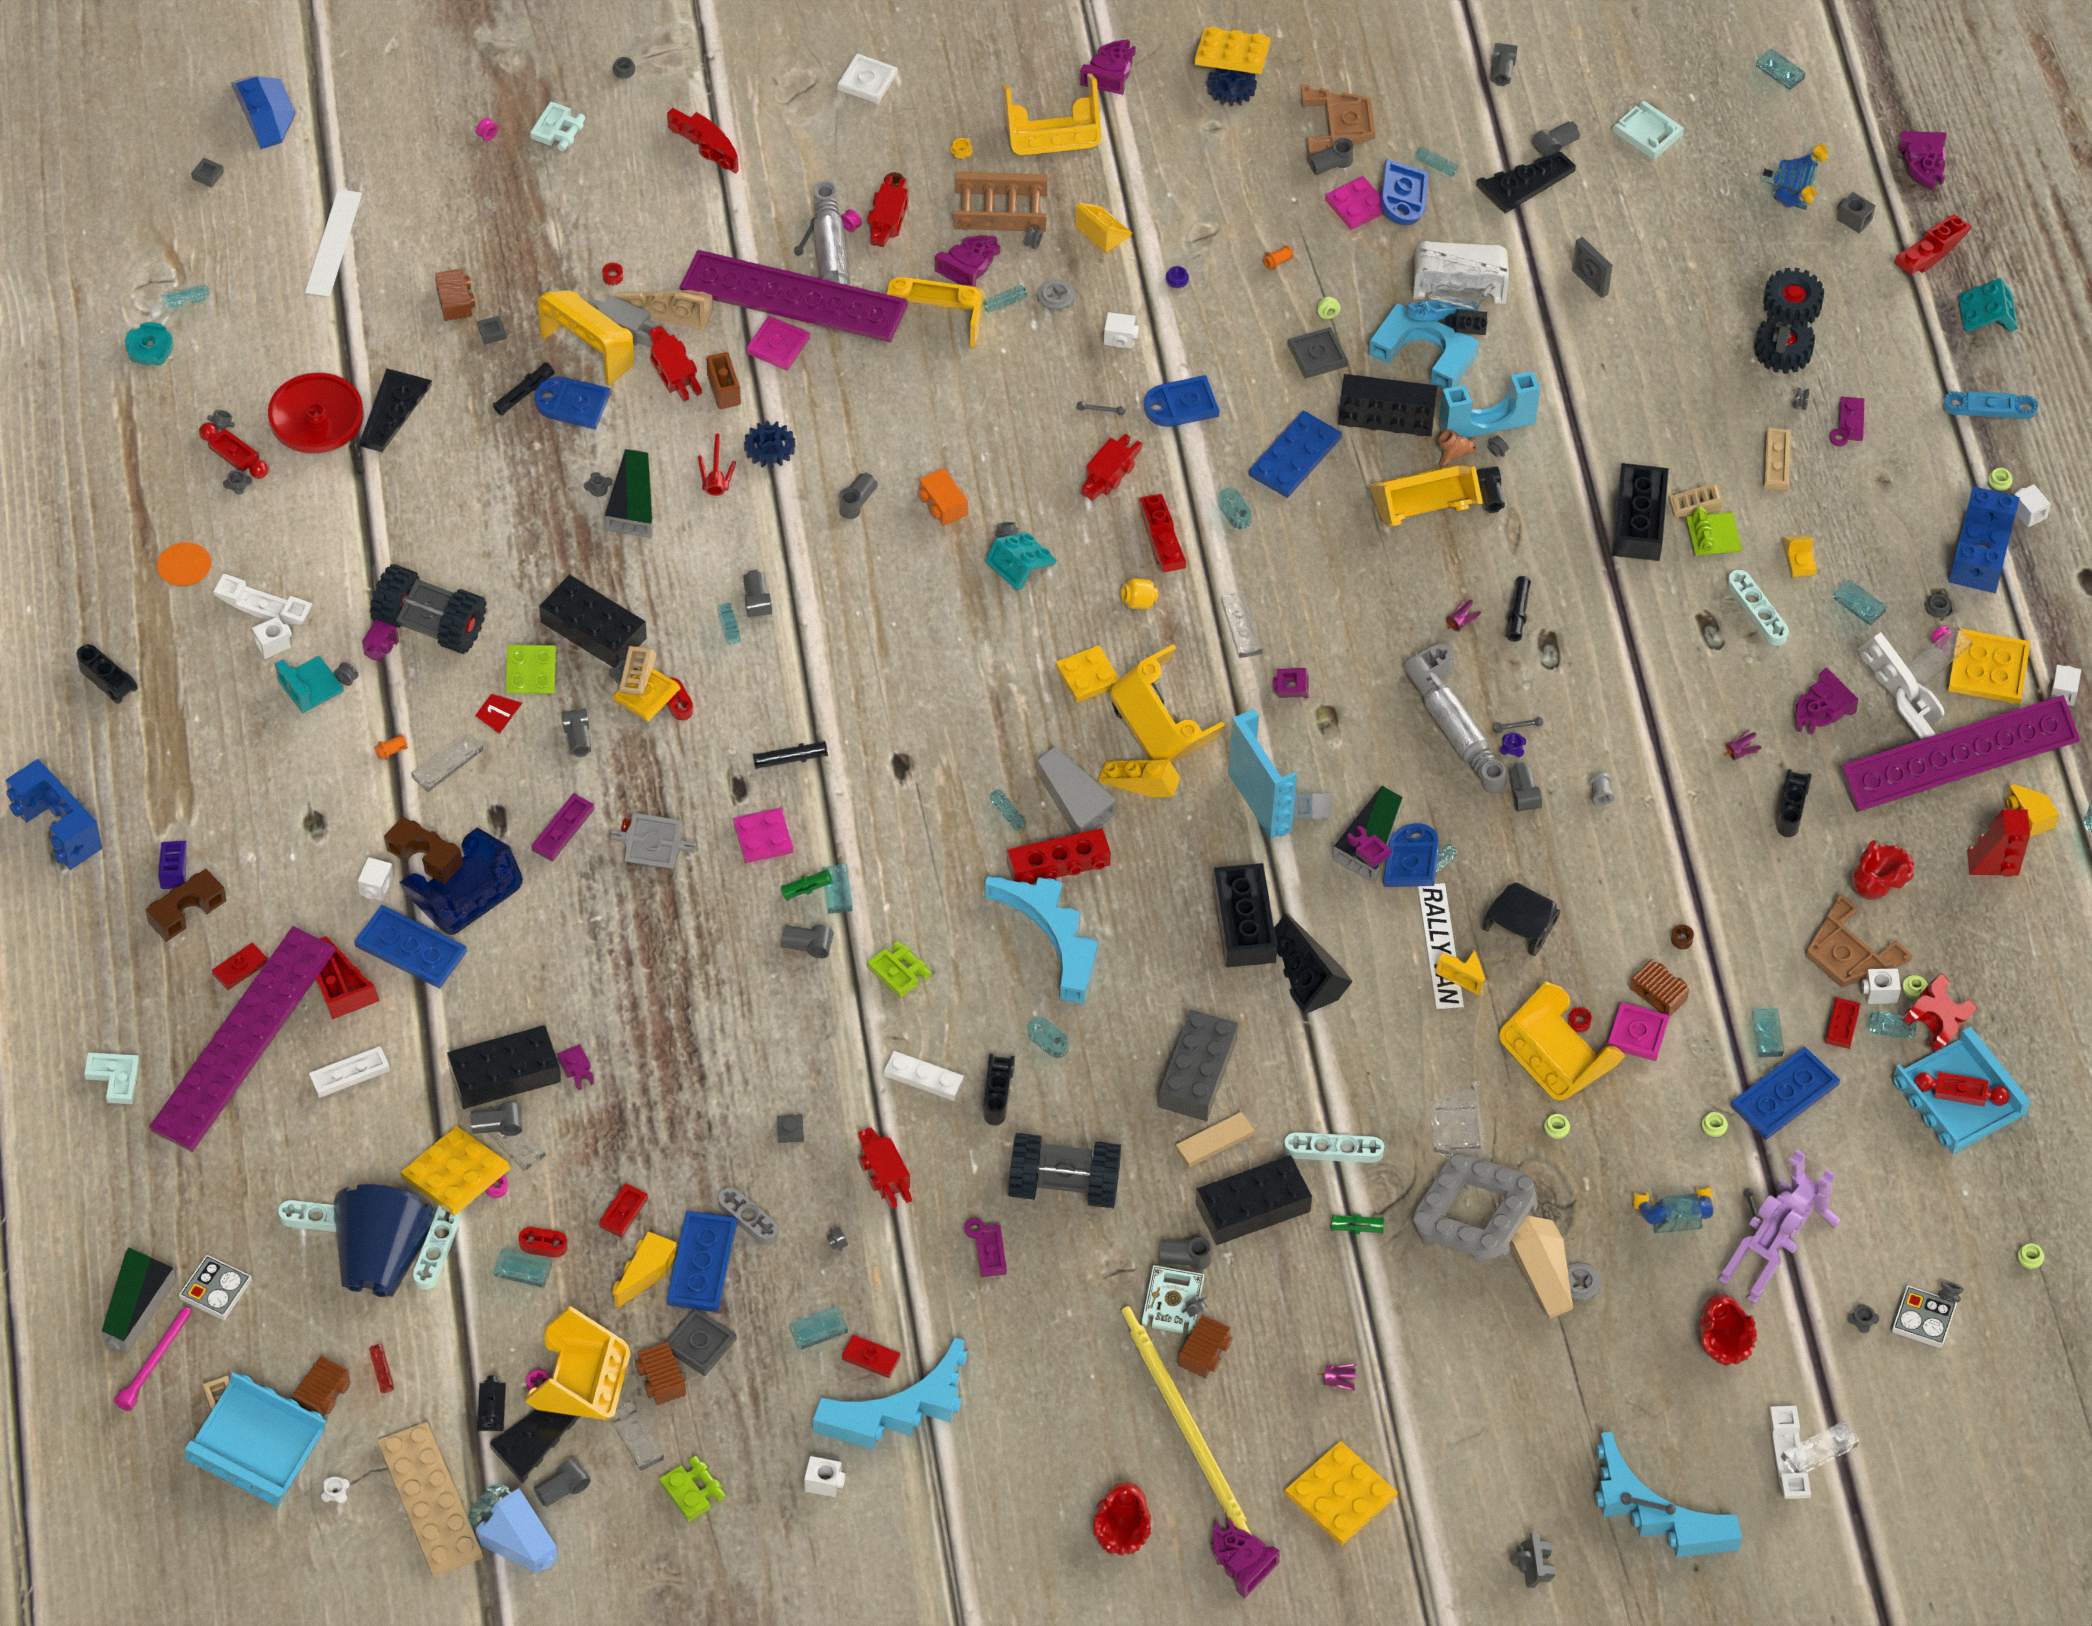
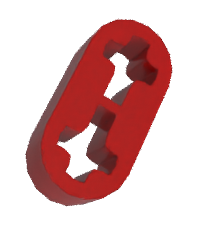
M670 678L677 682L681 689L666 705L675 719L687 720L693 715L692 700L682 682L676 678ZM678 703H680L683 708H686V710L682 711L681 708H678Z
M527 1227L519 1233V1246L523 1252L528 1254L558 1258L563 1256L568 1249L567 1238L559 1231ZM530 1237H534L531 1244L526 1242ZM555 1241H559L560 1244H558L556 1248H553L552 1244H554Z

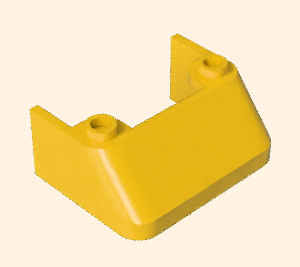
M1092 73L1087 74L1089 96L1081 97L1074 101L1072 105L1073 116L1028 121L1026 109L1018 104L1012 105L1011 88L1007 83H1002L1005 121L1010 146L1016 154L1031 155L1096 147L1100 143L1101 126L1097 79Z
M896 277L890 281L887 295L904 298L909 302L973 310L970 323V347L975 348L985 303V293L981 288L911 277Z
M569 290L549 291L538 298L541 338L545 340L563 325L598 350L604 356L606 385L610 386L635 365L632 333L581 299L576 292Z
M1451 465L1369 484L1370 492L1382 523H1387L1388 527L1402 524V519L1408 516L1447 507H1455L1456 511L1469 509V504L1483 503L1476 467L1471 465Z
M1174 644L1141 661L1119 679L1110 691L1112 702L1149 760L1169 759L1171 763L1218 739L1225 726L1222 721L1202 732L1198 724L1192 720H1183L1175 724L1152 688L1151 684L1156 682L1161 676V666L1170 661L1176 649Z

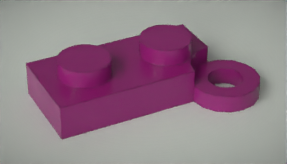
M1841 396L1839 429L1833 430L1829 438L1833 445L1839 447L1846 445L1848 440H1863L1865 398ZM1837 435L1842 436L1843 439H1842V440H1837V439L1835 438V436H1837Z
M977 1218L969 1219L964 1225V1232L969 1238L976 1239L981 1277L1007 1275L1001 1226H985ZM976 1225L979 1227V1230L973 1232L970 1230V1227Z

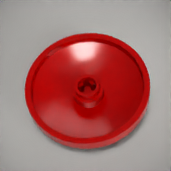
M308 373L288 380L275 391L268 406L269 425L274 436L288 448L304 453H323L345 445L357 434L364 417L362 399L356 388L347 380L328 373Z

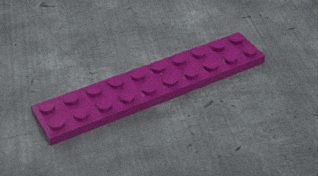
M697 250L680 285V290H693L711 294L715 301L890 343L908 306L907 299L702 250Z
M2062 695L1843 764L1840 768L1856 812H1860L2059 749L2081 740L2066 699Z
M292 926L149 1126L152 1132L190 1152L194 1151L336 951L333 945Z

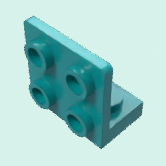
M2002 278L1959 294L1963 326L1966 332L1999 321L2001 325L2004 324L2009 332L2018 329L2013 295Z
M1024 532L996 538L985 562L1013 588L1019 590L1023 589L1032 570L1053 566L1057 560L1048 549L1043 548L1036 542L1031 534Z
M320 656L296 668L293 666L289 667L283 659L275 663L278 682L302 713L344 691L341 683Z

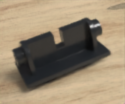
M1456 309V314H1449L1445 318V323L1448 327L1455 328V333L1486 335L1487 312Z
M493 1375L487 1376V1380L484 1383H479L477 1431H504L506 1383H500L497 1377Z

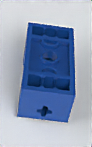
M1973 486L1949 579L1950 583L1996 594L2020 497Z
M36 759L5 780L8 789L6 795L11 802L9 808L16 817L20 816L27 823L49 809L55 817L59 816L61 818L49 827L51 833L50 842L55 850L53 856L59 864L64 863L71 870L102 849L97 821L39 759Z

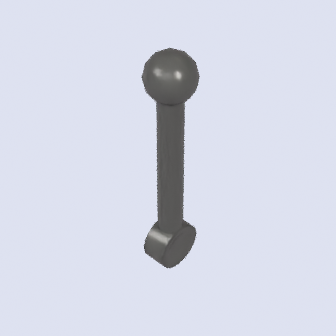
M816 218L811 219V225L800 245L794 248L795 255L801 256L803 254V247L814 230Z
M1082 401L1078 402L1076 406L1079 411L1090 409L1116 412L1118 415H1124L1126 412L1123 406L1113 408L1087 405Z
M1537 717L1535 720L1505 725L1495 723L1493 731L1501 733L1504 729L1530 725L1540 727L1544 721L1541 717Z
M1746 1188L1743 1191V1195L1748 1200L1752 1216L1758 1218L1752 1198L1753 1191L1750 1188Z
M1624 1493L1621 1496V1502L1624 1505L1634 1503L1666 1511L1669 1515H1673L1676 1512V1507L1672 1504L1665 1506L1632 1498L1629 1493Z

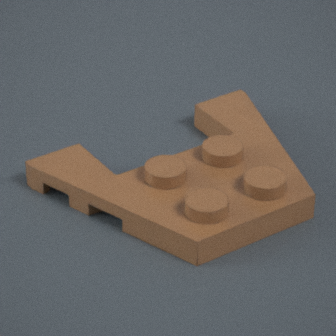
M1301 85L1302 106L1326 105L1330 136L1307 137L1309 156L1332 147L1334 141L1339 138L1350 139L1353 145L1375 139L1371 98L1342 92V95L1329 93V89L1320 88L1319 91L1309 89V85Z
M1840 894L1834 907L1827 915L1823 926L1819 929L1807 950L1806 956L1842 988L1866 979L1868 969H1892L1911 961L1913 955L1897 941L1877 955L1842 925L1857 913L1858 907L1843 894Z

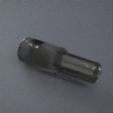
M353 443L349 446L352 461L355 463L357 473L363 474L365 468L359 444Z

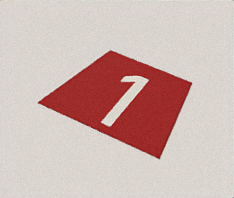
M491 694L475 716L500 734L522 705V702Z

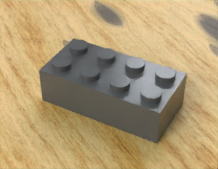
M1190 1009L1159 1091V1108L1204 1121L1208 1120L1237 1041L1238 1023Z

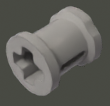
M1597 773L1591 776L1589 783L1593 787L1594 803L1596 805H1606L1613 802L1615 797L1610 788L1611 776L1607 773Z

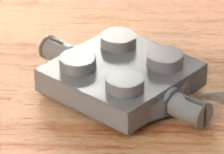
M633 813L631 825L627 832L612 830L611 840L625 842V863L674 870L676 857L680 851L694 853V848H696V842L682 841V820Z

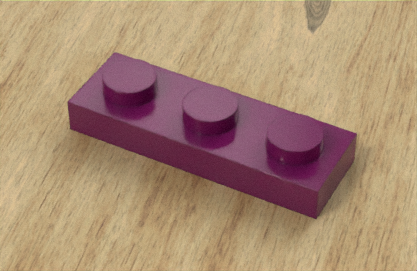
M573 793L531 845L532 851L553 862L594 811V804Z

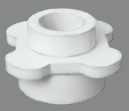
M329 1477L323 1481L324 1492L321 1494V1499L324 1502L337 1501L342 1504L347 1501L346 1490L350 1486L347 1479Z

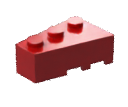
M2002 809L1988 825L1989 830L1985 835L1981 834L1978 837V843L1974 847L1970 846L1967 849L1969 875L2019 876L2030 838L2028 809Z
M327 936L319 938L333 945L336 950L315 979L332 1020L379 1002L375 986L361 974L356 966H353L346 959V956Z

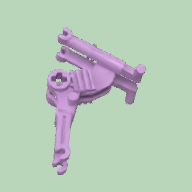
M1798 1149L1795 1151L1793 1158L1790 1157L1788 1161L1792 1165L1791 1185L1781 1181L1777 1190L1782 1193L1777 1198L1770 1195L1764 1201L1758 1212V1216L1763 1218V1221L1754 1216L1749 1223L1758 1231L1754 1236L1743 1239L1730 1262L1723 1269V1275L1719 1278L1720 1282L1727 1285L1750 1248L1768 1259V1264L1751 1289V1295L1747 1298L1753 1304L1760 1299L1764 1288L1781 1263L1780 1249L1784 1247L1791 1253H1794L1797 1249L1798 1244L1790 1240L1789 1236L1794 1237L1802 1229L1813 1209V1205L1815 1206V1212L1819 1213L1834 1228L1841 1221L1829 1209L1832 1192L1831 1183L1835 1174L1826 1169L1823 1177L1819 1178L1818 1184L1809 1179L1807 1174L1804 1173L1806 1155Z

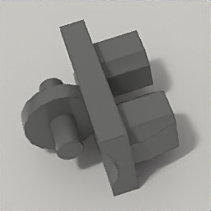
M1531 1532L1530 1538L1516 1547L1517 1552L1511 1555L1510 1561L1513 1566L1519 1567L1521 1573H1525L1527 1587L1535 1588L1539 1582H1550L1556 1574L1553 1564H1543V1559H1548L1551 1555V1542L1540 1540L1539 1533Z

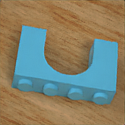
M1397 303L1370 340L1369 355L1390 364L1401 347L1406 343L1414 340L1432 342L1441 349L1443 354L1432 368L1430 384L1438 385L1441 389L1455 387L1477 357L1479 341L1470 335L1455 333V329L1437 321L1414 320L1406 315L1407 307Z
M1529 371L1511 375L1506 397L1498 404L1482 410L1472 409V400L1466 385L1443 389L1439 416L1441 432L1452 429L1459 436L1468 438L1535 424L1540 387L1534 372Z

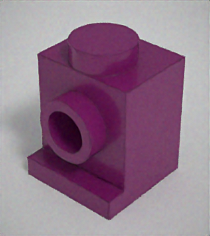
M375 619L362 640L364 655L371 660L382 661L386 653L389 654L393 645L399 643L398 630L395 626Z
M1277 669V677H1273V691H1277L1279 698H1309V674L1307 669ZM1289 683L1296 684L1295 687H1287Z

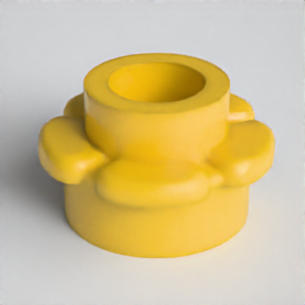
M957 138L953 141L950 152L956 158L964 159L971 156L973 152L971 150L972 145L966 138Z

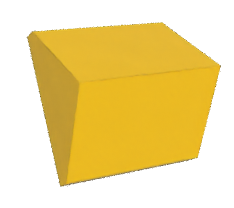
M1077 203L1075 227L1105 253H1108L1132 235L1129 229L1102 206Z

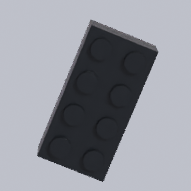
M1344 374L1338 425L1431 437L1438 385Z
M1621 463L1612 556L1660 561L1669 468Z
M570 574L539 605L542 624L613 668L619 665V661L626 660L629 646L639 647L647 639L646 621Z
M1264 864L1214 867L1213 889L1226 967L1276 963L1277 942Z
M545 1025L447 1052L449 1070L462 1109L561 1082L559 1063Z
M1291 1155L1199 1187L1196 1190V1206L1216 1245L1311 1212L1312 1195Z

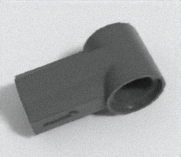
M1495 43L1491 81L1496 83L1497 86H1505L1511 82L1512 69L1515 66L1517 45Z
M1568 121L1551 131L1547 129L1540 130L1533 137L1532 144L1546 157L1560 152L1562 147L1578 140L1580 132L1573 121Z
M1339 138L1334 141L1332 147L1308 156V162L1313 173L1318 175L1335 167H1349L1353 163L1352 141L1347 138Z
M866 472L859 474L849 488H845L840 492L839 513L842 517L854 519L859 516L862 505L878 486L877 481L871 474Z
M758 570L749 571L743 575L747 616L754 617L772 614L770 593H767L764 573Z
M586 708L561 712L564 733H567L570 754L576 757L586 756L587 753L591 752Z
M1517 763L1509 768L1516 811L1542 808L1541 791L1539 787L1535 786L1530 765Z
M785 925L782 933L781 948L807 951L810 956L823 959L829 956L834 932L831 928L823 925L814 926L812 929Z
M514 1102L501 1104L498 1109L471 1111L472 1134L500 1132L505 1136L520 1134L522 1132L521 1106Z
M1196 1237L1191 1241L1161 1240L1160 1263L1190 1265L1196 1270H1204L1211 1263V1245L1207 1239L1202 1237ZM1197 1252H1203V1253H1205V1254H1203V1255H1196L1195 1253H1197Z
M572 1458L562 1463L555 1474L534 1486V1492L541 1504L547 1508L569 1493L578 1494L589 1486L591 1479L577 1460Z

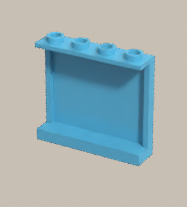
M1252 709L1232 718L1228 774L1268 837L1273 839L1277 836L1282 837L1292 830L1297 774L1294 772L1281 778L1257 741L1259 715L1255 709Z
M1972 1027L1963 1030L1958 1041L1903 1069L1900 1064L1897 1065L1893 1077L1897 1089L1904 1092L1912 1108L1919 1111L1927 1127L1934 1130L1942 1146L1947 1147L1952 1154L2027 1115L2031 1102ZM1921 1072L1930 1074L1936 1080L1938 1072L1989 1081L1988 1089H1993L1996 1086L2005 1087L2010 1094V1098L2004 1106H1996L1992 1104L1990 1099H1986L1985 1107L1934 1098L1935 1089L1921 1092L1913 1080Z
M232 1372L230 1383L194 1441L190 1440L185 1448L184 1460L278 1508L324 1433L326 1420L315 1411H307L301 1408L296 1401L278 1396L271 1388L261 1387L253 1383L252 1379L248 1376Z

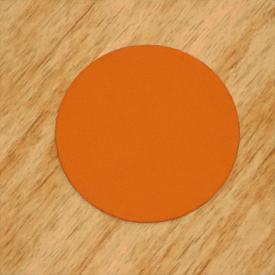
M189 542L177 543L168 547L161 553L157 561V570L162 579L176 586H188L201 581L206 577L211 568V557L207 550L198 544Z

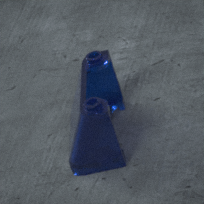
M478 827L464 837L461 846L464 853L462 858L463 865L445 884L434 878L427 882L424 876L418 873H412L399 882L403 892L441 931L449 935H454L514 894L522 885L523 877L510 846Z

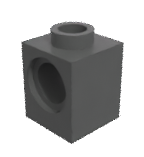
M1852 192L1838 204L1837 220L1860 234L1873 220L1876 205Z

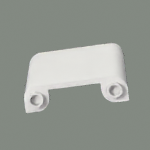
M1429 241L1419 243L1415 247L1413 299L1425 300V294L1430 290H1433L1432 293H1437L1438 286L1484 288V295L1492 294L1494 303L1506 304L1509 271L1507 250L1500 245Z

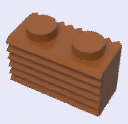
M462 268L435 273L436 287L444 320L471 317V307H475L473 293L468 294V289H471L469 276H464Z
M724 352L708 356L706 358L707 376L711 383L718 408L724 409L740 405V386L729 353Z
M1653 959L1647 962L1631 978L1630 989L1663 1014L1673 1015L1688 999L1689 987L1686 982L1681 978L1674 977L1663 964L1654 962Z
M1202 1314L1179 1353L1178 1366L1198 1376L1207 1378L1210 1371L1215 1372L1221 1360L1219 1355L1222 1350L1227 1352L1233 1339L1230 1337L1231 1327Z
M668 1341L638 1351V1361H635L639 1376L644 1375L647 1382L644 1383L648 1398L653 1397L656 1405H660L666 1401L669 1402L686 1395L685 1381Z
M320 1356L319 1360H317L316 1364H314L313 1368H311L310 1372H308L307 1376H305L304 1380L293 1392L292 1399L301 1408L307 1411H315L322 1417L325 1413H331L337 1396L340 1393L344 1394L350 1386L348 1369L324 1356Z

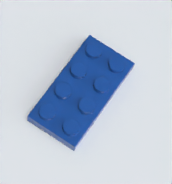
M1303 410L1250 468L1249 476L1288 498L1342 438V432Z
M384 905L379 907L354 941L355 947L439 989L467 953L466 946Z
M1804 1046L1731 1102V1108L1767 1140L1836 1088L1840 1083V1079Z
M686 1211L667 1297L668 1306L696 1308L698 1310L719 1313L737 1228V1218Z

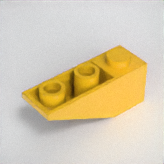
M1169 759L1106 761L1098 781L1148 797L1162 798L1174 797L1181 777Z
M649 1231L644 1240H639L633 1260H628L625 1265L622 1280H618L613 1287L612 1295H614L615 1307H621L667 1275L677 1256L676 1242Z

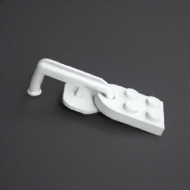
M1880 632L1858 648L1861 659L1873 669L1878 682L1884 684L1887 690L1896 698L1898 711L1918 738L1922 740L1935 736L1936 734L1929 724L1944 716L1945 712L1942 705L1929 689L1916 682L1910 670Z

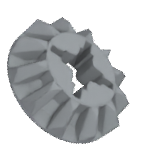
M1062 280L1047 281L1038 290V302L1042 303L1043 308H1050L1052 312L1054 309L1063 311L1065 307H1070L1075 299L1073 287ZM1053 291L1055 292V294H1057V296H1060L1059 300H1057L1055 297H1052Z
M1583 1263L1567 1266L1573 1301L1578 1299L1585 1302L1591 1297L1594 1298L1597 1292L1600 1291L1601 1278L1598 1272L1593 1267ZM1586 1279L1584 1287L1581 1285L1575 1286V1280L1580 1282Z

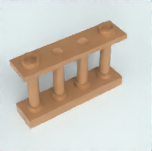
M956 172V194H962L961 211H954V229L1028 231L1030 226H1034L1035 230L1042 229L1043 232H1046V213H1040V196H1047L1048 174ZM971 194H985L984 211H971ZM994 195H1008L1007 212H994ZM1017 195L1031 196L1030 213H1017Z

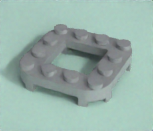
M1460 1154L1455 1155L1443 1167L1415 1211L1414 1223L1417 1232L1422 1238L1423 1243L1431 1247L1433 1243H1437L1473 1255L1478 1263H1486L1485 1259H1492L1501 1254L1505 1257L1510 1252L1509 1243L1530 1210L1535 1211L1537 1209V1194L1533 1180L1522 1172L1475 1157H1464ZM1470 1185L1506 1196L1485 1230L1445 1217L1462 1188L1468 1189Z

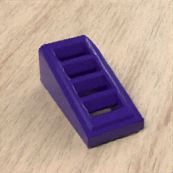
M186 841L161 842L158 871L161 889H173L186 882ZM170 852H180L175 854H167Z

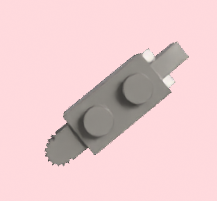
M615 296L607 297L604 302L591 298L588 300V304L622 328H627L633 335V345L637 346L640 343L652 347L649 330L656 328L658 325L650 321V312Z

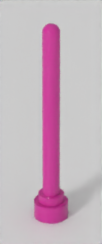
M189 1307L181 1309L129 1387L119 1390L113 1399L119 1408L131 1411L136 1405L137 1392L191 1315Z

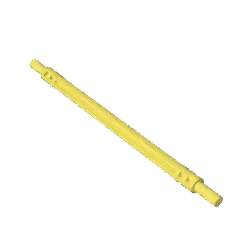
M1130 1306L1123 1308L1121 1313L1131 1329L1130 1335L1229 1520L1233 1521L1234 1527L1237 1530H1244L1251 1534L1245 1523L1247 1521L1144 1326H1140Z

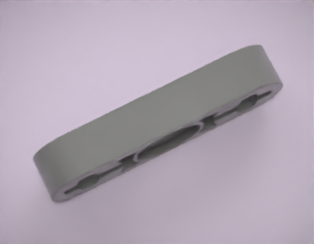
M730 1187L723 1189L719 1193L720 1210L728 1217L737 1218V1224L762 1245H771L777 1241L779 1236L777 1223L740 1191ZM726 1198L729 1200L735 1198V1205L732 1202L726 1204ZM745 1212H753L756 1215L751 1221H745L741 1218ZM762 1228H763L765 1231H768V1230L771 1229V1234L765 1233V1234L763 1235V1234H762Z

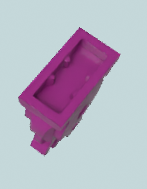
M1126 39L1114 41L1098 48V54L1091 59L1090 65L1084 64L1081 68L1080 85L1088 87L1087 74L1092 73L1097 79V89L1124 95L1125 81L1131 72L1132 57L1136 54V47L1132 46L1130 48V41Z
M1901 131L1898 148L1900 152L1905 153L1904 160L1908 165V174L1915 181L1931 190H1934L1937 184L1933 180L1939 181L1940 185H1942L1945 179L1942 173L1945 170L1946 151L1944 146L1947 132Z
M973 236L962 239V244L953 246L948 254L940 251L935 255L934 271L958 284L976 286V279L987 271L988 266L993 261V256L1000 254V245H997V237Z
M1827 667L1819 673L1818 682L1809 687V693L1807 695L1801 694L1795 709L1798 732H1802L1803 725H1809V734H1814L1816 726L1829 725L1841 719L1844 714L1853 715L1857 712L1858 698Z
M1232 1520L1227 1521V1527L1229 1528L1227 1531H1221L1220 1523L1216 1522L1213 1529L1212 1552L1216 1563L1226 1568V1574L1236 1581V1591L1245 1599L1280 1563V1550L1273 1546L1266 1547L1262 1540L1247 1531L1235 1530Z

